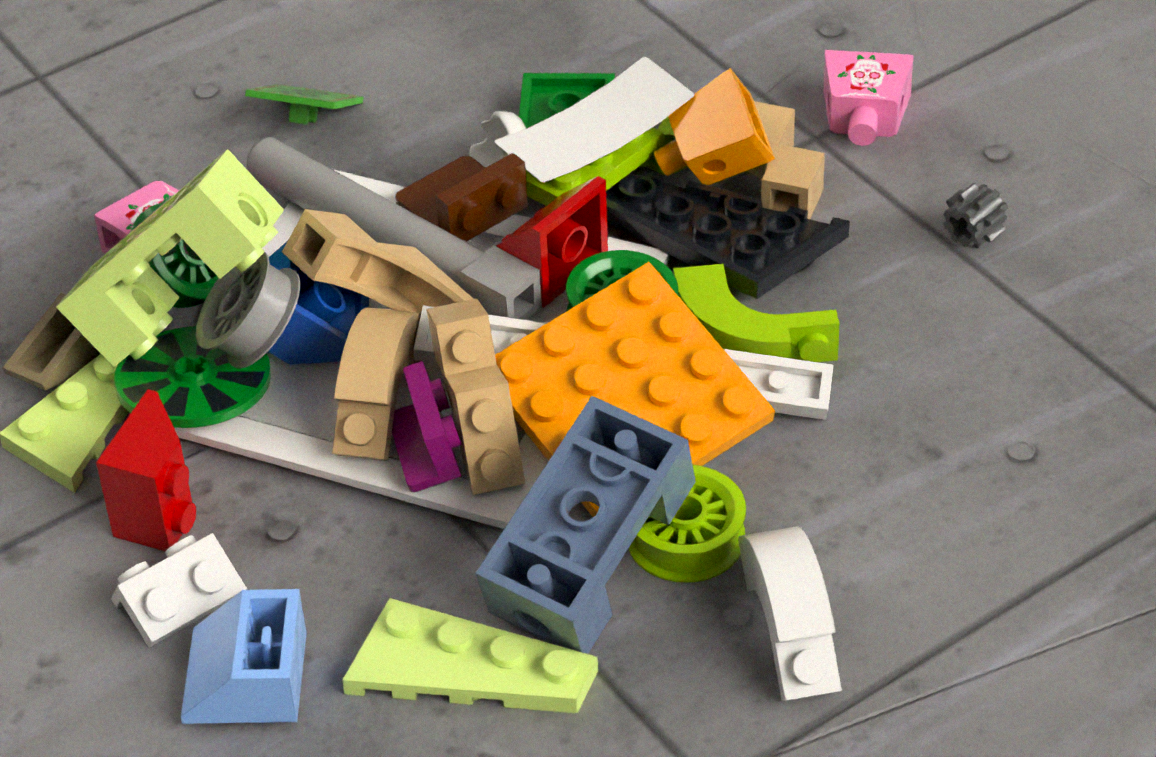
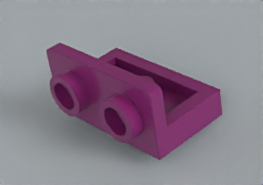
M423 361L403 367L413 404L395 410L392 428L406 483L410 492L413 493L461 477L453 448L461 446L462 443L452 415L445 417L442 415V411L450 408L449 401L441 379L438 378L430 381Z

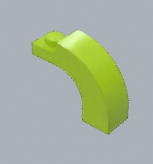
M724 264L673 268V274L678 283V296L723 349L811 362L838 361L840 323L837 310L791 314L759 312L741 304L731 294L727 284Z

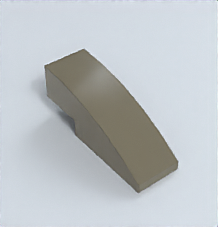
M59 294L2 367L5 374L46 391L68 380L101 354L56 308L66 296L65 294Z

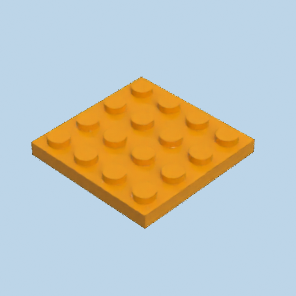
M647 262L495 354L497 366L509 384L514 419L548 461L591 396L687 439L692 464L698 466L708 463L774 420V408L650 262ZM588 501L581 502L592 517L597 514L599 510L598 505Z

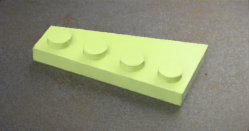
M389 598L342 681L344 694L365 696L366 689L392 691V698L416 700L417 694L421 693L449 696L450 703L473 705V700L482 698L502 700L505 708L578 713L598 673V657Z

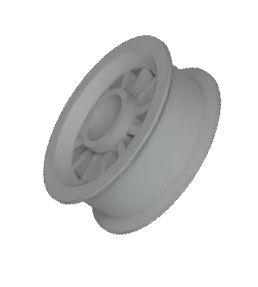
M266 252L243 272H240L235 266L221 279L219 278L203 304L196 326L198 345L206 350L215 348L222 350L227 354L229 364L238 369L246 368L257 362L276 343L292 317L300 293V278L297 272L290 268L278 270L270 265Z

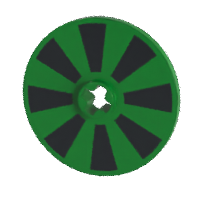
M189 326L159 333L156 336L157 342L139 359L134 360L130 354L117 365L114 376L117 397L123 407L130 413L147 389L158 392L174 428H196L230 420L252 408L260 401L269 387L271 368L267 353L257 362L246 368L238 369L231 366L228 362L227 354L218 348L206 350L200 347L196 340V326Z

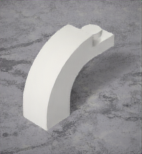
M799 527L739 536L738 542L747 592L755 591L765 613L781 700L786 701L842 691L832 633H836L832 611L820 566L808 537Z

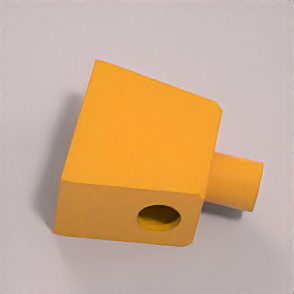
M731 68L694 93V97L668 116L676 139L654 151L656 161L666 176L688 166L701 183L706 185L724 180L775 159L752 95Z

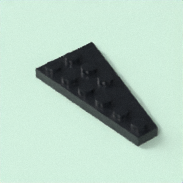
M647 171L644 176L628 174L606 191L607 223L691 266L724 264L727 284L755 299L760 298L849 237L850 221L833 217L830 224L807 219L808 210L791 206L787 212L763 208L760 198L692 181L687 183L686 188L665 183L664 174Z

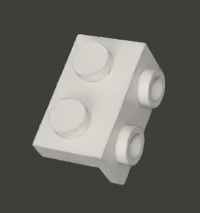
M213 533L199 541H196L193 535L188 536L165 551L168 558L152 567H149L146 561L141 562L117 578L120 584L117 585L111 600L116 608L124 606L149 648L217 610L240 591L247 590V587Z

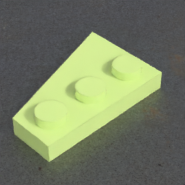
M102 354L98 355L0 432L2 448L75 493L83 481L82 472L91 459L97 460L105 449L104 439L113 425L122 423L129 413L120 403L116 394L114 376L117 365L113 367Z

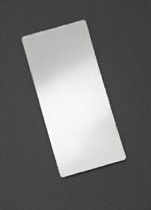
M642 57L614 80L575 105L532 127L497 139L495 144L508 155L514 153L525 161L526 170L540 182H547L580 169L626 145L667 118L694 97V93L649 58Z

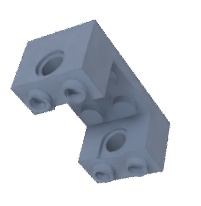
M591 396L475 573L489 613L551 644L588 654L613 615L605 588L612 573L648 516L669 526L696 483L688 440ZM588 501L599 506L597 514L590 520L576 521L569 517L572 507L580 502Z

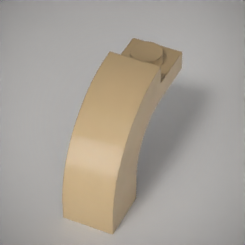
M366 307L356 316L346 339L336 381L334 399L338 400L339 403L332 454L388 461L399 384L404 372L403 367L419 362V360H414V345L421 313Z

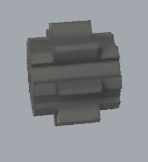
M973 183L965 190H959L946 201L949 208L943 214L946 217L943 225L952 235L951 239L955 242L963 243L964 247L974 245L975 248H979L986 241L992 242L1005 231L1002 223L1008 217L1005 215L1008 206L1006 202H1003L999 196L1000 193L996 189L991 190L987 185L983 184L977 187Z

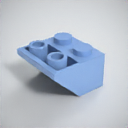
M299 589L242 590L193 628L181 711L182 724L297 722L306 643V627Z

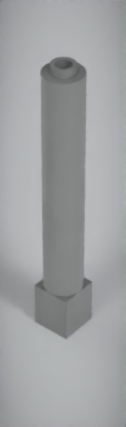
M267 137L250 149L247 156V170L262 186L303 209L345 214L378 243L416 247L473 299H478L488 315L527 320L542 308L540 270L494 245L484 252L274 137Z

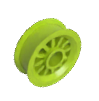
M693 465L696 483L669 526L648 516L628 548L630 555L649 574L672 582H700L724 573L740 558L738 537L746 535L743 524L746 517V502L739 487L729 477L714 469Z

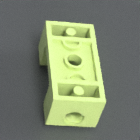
M227 149L89 267L56 308L113 367L129 354L134 360H137L157 342L156 336L171 323L173 318L167 312L179 299V296L149 266L148 262L158 253L161 256L165 255L183 239L220 279L235 266L240 272H243L264 253L262 248L278 233L273 225L284 209Z

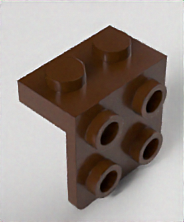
M511 153L490 166L484 167L473 157L462 156L398 191L395 195L396 204L467 242L528 207L525 161Z

